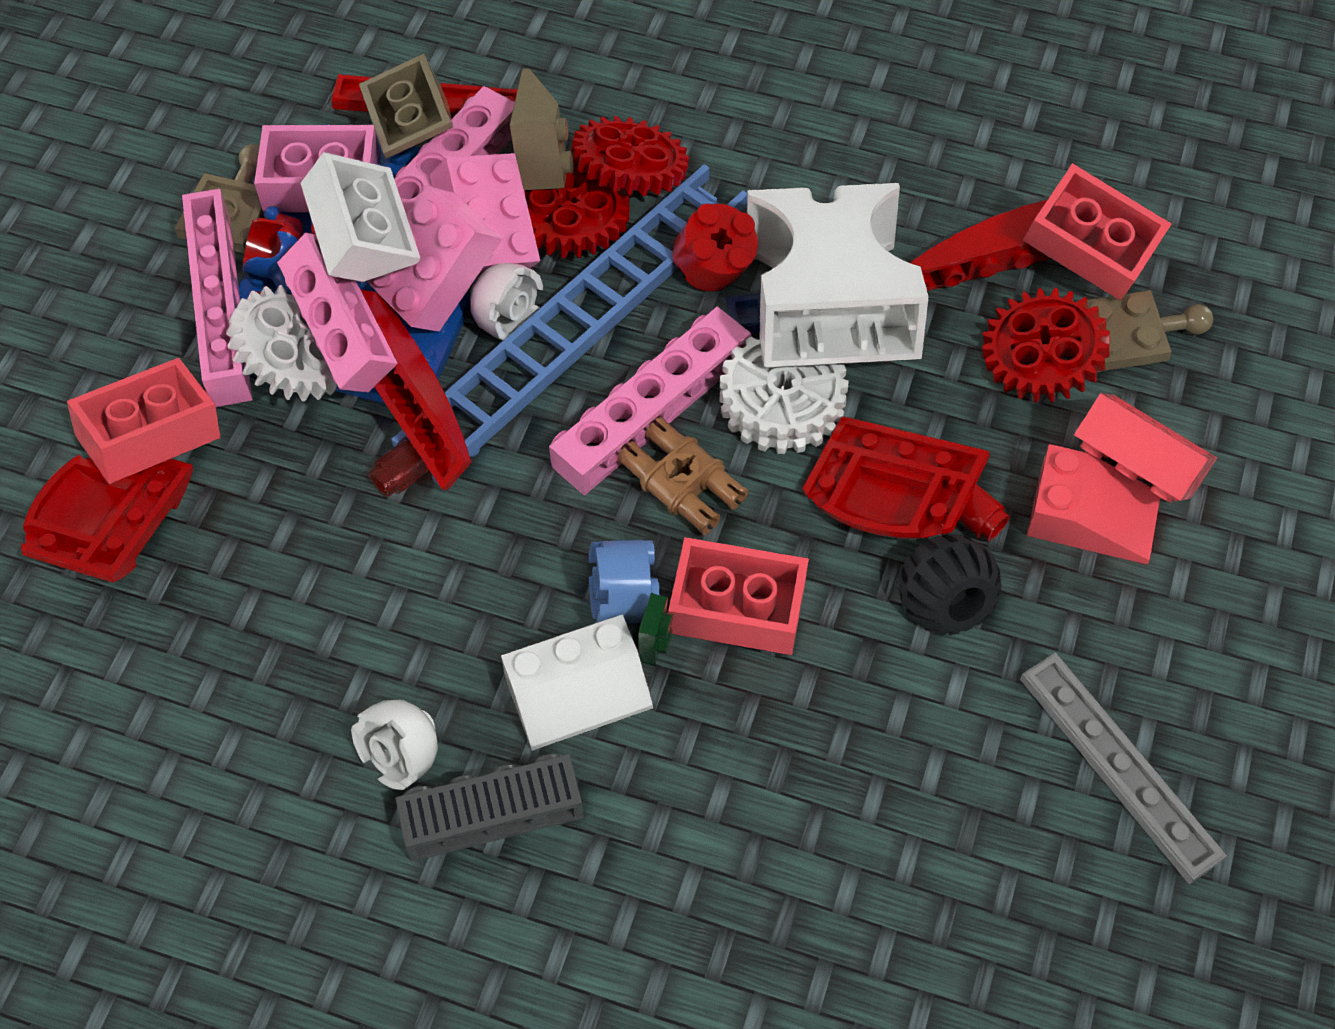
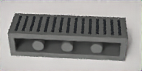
M558 754L544 755L536 759L535 763L520 767L516 765H503L494 769L491 774L475 778L471 775L459 776L452 779L447 785L435 788L419 786L408 790L403 796L395 797L405 847L411 862L584 818L582 801L570 754L564 756Z

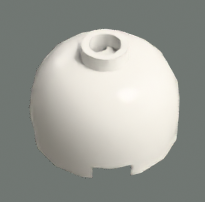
M514 263L495 264L486 269L474 281L470 291L471 313L477 325L493 337L502 341L505 340L540 309L539 306L534 305L537 289L543 290L540 275L532 269Z
M383 700L358 715L359 721L351 728L353 744L363 763L371 760L375 767L384 774L378 778L381 783L392 789L404 790L432 767L437 754L438 744L434 721L427 712L404 700Z

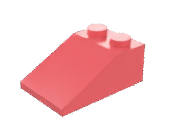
M1049 444L1040 469L1026 536L1148 565L1160 497L1150 491V486L1139 480L1135 481L1117 471L1112 465L1090 453Z

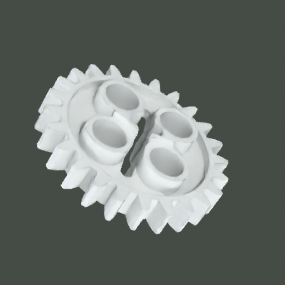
M282 285L278 286L275 294L265 286L260 295L255 291H251L248 299L242 298L229 320L231 324L226 332V335L232 337L227 345L228 348L237 350L233 361L237 363L245 362L247 364L242 373L244 375L255 373L258 376L255 381L256 386L262 385L264 382L269 383V391L272 395L278 388L283 389L287 400L290 399L293 392H297L302 401H306L310 393L317 400L321 399L324 392L330 395L333 394L338 385L332 378V373L323 354L316 346V340L307 322L302 317L293 294H287Z

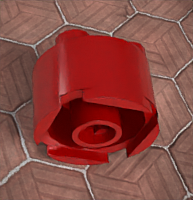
M708 203L701 205L688 219L673 245V260L676 267H679L686 276L684 279L690 285L710 292L723 290L735 283L754 260L757 253L758 238L754 219L749 214L742 213L729 205Z

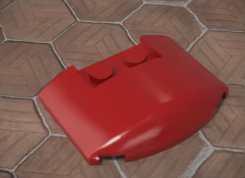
M841 416L802 490L808 499L811 498L819 509L828 516L857 530L899 539L928 538L953 532L990 454L987 450Z
M78 454L47 481L31 504L23 524L26 535L25 544L21 543L22 555L112 583L122 579L137 567V556L170 509L177 510L193 473V465L169 459L109 484L90 457L83 459Z

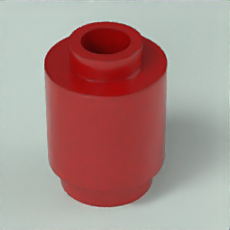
M976 484L958 522L976 537L981 538L983 536L988 541H991L1004 529L1010 516L1004 512L1005 506Z

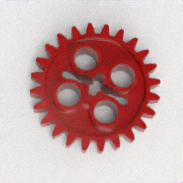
M614 116L611 122L604 117H600L599 123L589 120L588 126L581 124L579 131L574 132L571 146L573 163L578 164V172H587L586 179L598 178V186L613 185L612 190L614 192L624 188L628 195H631L633 190H638L643 196L647 195V190L660 195L661 188L671 192L673 185L679 187L681 180H685L689 156L686 155L687 148L680 146V139H671V132H659L660 126L658 125L651 128L647 127L645 120L639 124L634 123L632 117H628L627 122L621 121L617 116Z
M573 164V172L567 173L565 188L524 190L537 248L540 249L545 246L549 256L555 250H560L562 258H565L569 251H574L576 257L581 258L582 250L585 249L592 255H595L597 245L607 250L609 248V240L617 241L620 232H626L627 222L630 219L629 196L625 195V189L620 188L614 192L612 190L613 185L607 184L600 187L598 186V178L586 179L587 172H578V164Z
M1038 288L1035 298H1031L1028 293L1022 292L1023 302L1018 303L1010 298L1008 299V311L1003 308L996 309L997 320L988 319L989 331L983 332L984 345L982 346L986 370L992 371L994 383L1003 381L1006 393L1016 387L1018 399H1022L1030 392L1033 395L1034 403L1039 401L1041 394H1047L1050 403H1053L1055 394L1059 392L1066 399H1070V388L1072 387L1083 393L1085 391L1084 379L1095 383L1097 381L1096 370H1105V358L1110 357V331L1107 330L1106 318H1099V308L1095 306L1088 309V299L1086 297L1074 302L1073 291L1068 292L1062 298L1059 297L1058 288H1054L1050 296H1045L1042 288ZM1068 325V327H1065V328L1058 327V326ZM1021 330H1030L1027 332H1019ZM1065 357H1072V358H1073V359H1071V360H1062V358H1065ZM1024 362H1034L1033 364L1029 365L1022 364Z

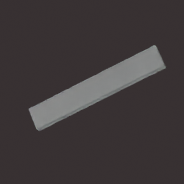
M1056 652L1022 674L1021 682L1189 885L1227 857L1224 851Z

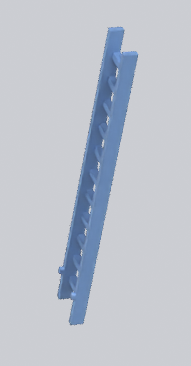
M703 164L444 392L451 407L457 406L481 425L465 440L470 457L476 456L480 452V448L678 269L673 260V252L649 236L648 233L662 221L680 233L686 222L672 212L686 200L698 208L706 203L717 204V198L701 188L709 180L710 167ZM742 190L727 205L739 211L744 210L747 207V192ZM637 243L664 261L649 275L623 257ZM612 265L639 283L625 297H622L598 280ZM587 287L613 306L599 320H596L572 302ZM561 310L588 329L573 343L547 325ZM536 333L562 352L546 368L519 349ZM508 357L535 376L519 392L492 373ZM481 381L508 400L492 416H489L465 397ZM403 429L392 438L394 450L399 454L411 444ZM432 475L433 481L438 484V482L436 481V479H435L434 476Z

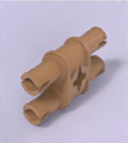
M663 417L655 419L659 427L652 422L647 428L645 436L668 455L661 461L656 462L638 447L637 443L632 441L627 444L631 451L629 452L623 447L617 456V461L640 479L642 489L645 492H651L666 505L670 514H681L702 535H707L710 533L707 526L714 529L718 525L721 516L697 496L702 491L709 489L725 502L731 510L738 508V504L735 501L737 500L742 504L747 498L749 490L725 472L723 461L718 458L715 459L698 445L696 438L684 437L668 424Z

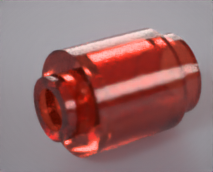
M403 440L374 462V468L368 474L377 489L386 497H390L394 493L400 494L426 474L429 469L413 444Z

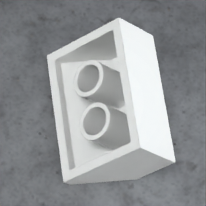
M323 152L302 180L301 186L328 275L364 282L417 264L421 258L391 168Z
M623 614L501 655L505 678L531 750L653 709L638 651Z

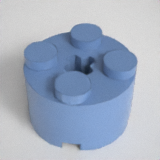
M652 540L591 542L589 563H597V567H593L592 576H589V593L593 619H596V623L622 614L626 624L642 623L650 594L659 595L658 579L650 577V565H654L655 561Z

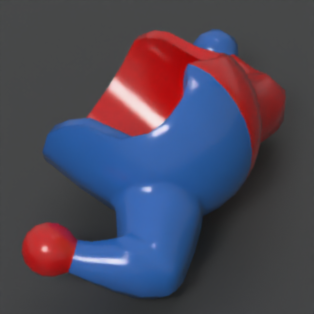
M270 206L264 212L265 219L257 218L251 222L244 251L242 271L269 278L275 283L277 288L279 285H282L286 293L291 295L292 292L286 285L285 277L277 262L303 236V225L300 219L280 213L276 206Z

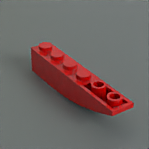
M1047 200L1013 209L973 225L930 248L910 263L921 267L926 289L930 291L945 286L953 287L961 282L979 277L988 278L998 272L1013 268L1022 269L1032 263L1052 259L1023 241L1034 219Z

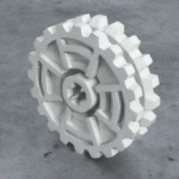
M753 337L745 339L744 348L736 347L731 351L732 360L724 361L722 371L725 374L720 375V388L722 389L720 390L719 402L723 403L721 406L722 417L730 418L728 428L732 433L740 431L742 433L741 441L746 444L752 441L757 442L758 450L764 452L769 447H774L777 454H785L787 448H794L797 453L805 451L806 444L811 443L815 447L822 444V436L824 434L831 437L836 427L834 422L838 423L841 416H844L842 409L846 406L845 393L848 392V380L843 379L846 376L844 364L764 367L760 339L756 340Z

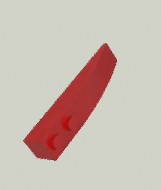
M361 290L398 363L374 387L442 490H448L472 463L452 407L432 368L392 307L377 292Z

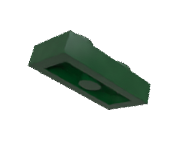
M654 593L650 594L639 629V658L641 662L655 665L659 652L666 654L673 632V629H670L673 614L667 613L668 597Z

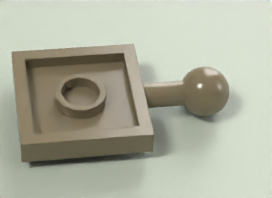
M248 144L241 149L239 153L241 167L234 180L204 173L194 191L196 193L214 189L221 190L230 216L234 251L240 253L245 251L252 220L265 218L255 185L249 184L254 173H256L260 147L257 144ZM183 211L174 229L178 238L187 240Z
M1151 290L1125 294L1121 301L1113 296L1088 300V309L1097 306L1099 308V318H1106L1107 330L1110 331V357L1105 358L1104 371L1169 361L1172 352L1165 332L1186 329L1191 334L1199 335L1207 332L1214 320L1212 311L1202 304L1189 306L1183 314L1160 317Z

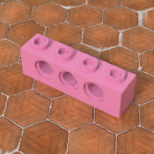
M304 233L277 262L285 277V283L291 290L300 308V313L307 322L316 340V346L323 354L332 373V378L339 389L369 392L398 363L356 280L329 276L317 236Z

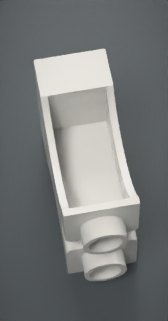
M899 183L839 186L834 191V201L830 203H820L813 200L811 190L808 188L747 190V214L754 219L758 238V249L754 259L764 262L773 268L761 275L760 343L764 367L922 359L928 306V293L920 266L903 261L888 252L894 249Z

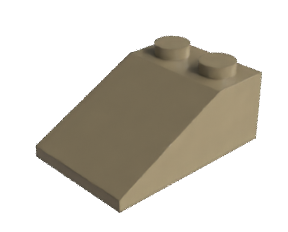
M421 54L359 84L386 159L453 128L449 104L425 54Z
M522 69L510 121V130L523 189L565 188L567 173L573 172L572 152L565 151L564 141L568 140L567 119L560 118L558 102L530 69Z

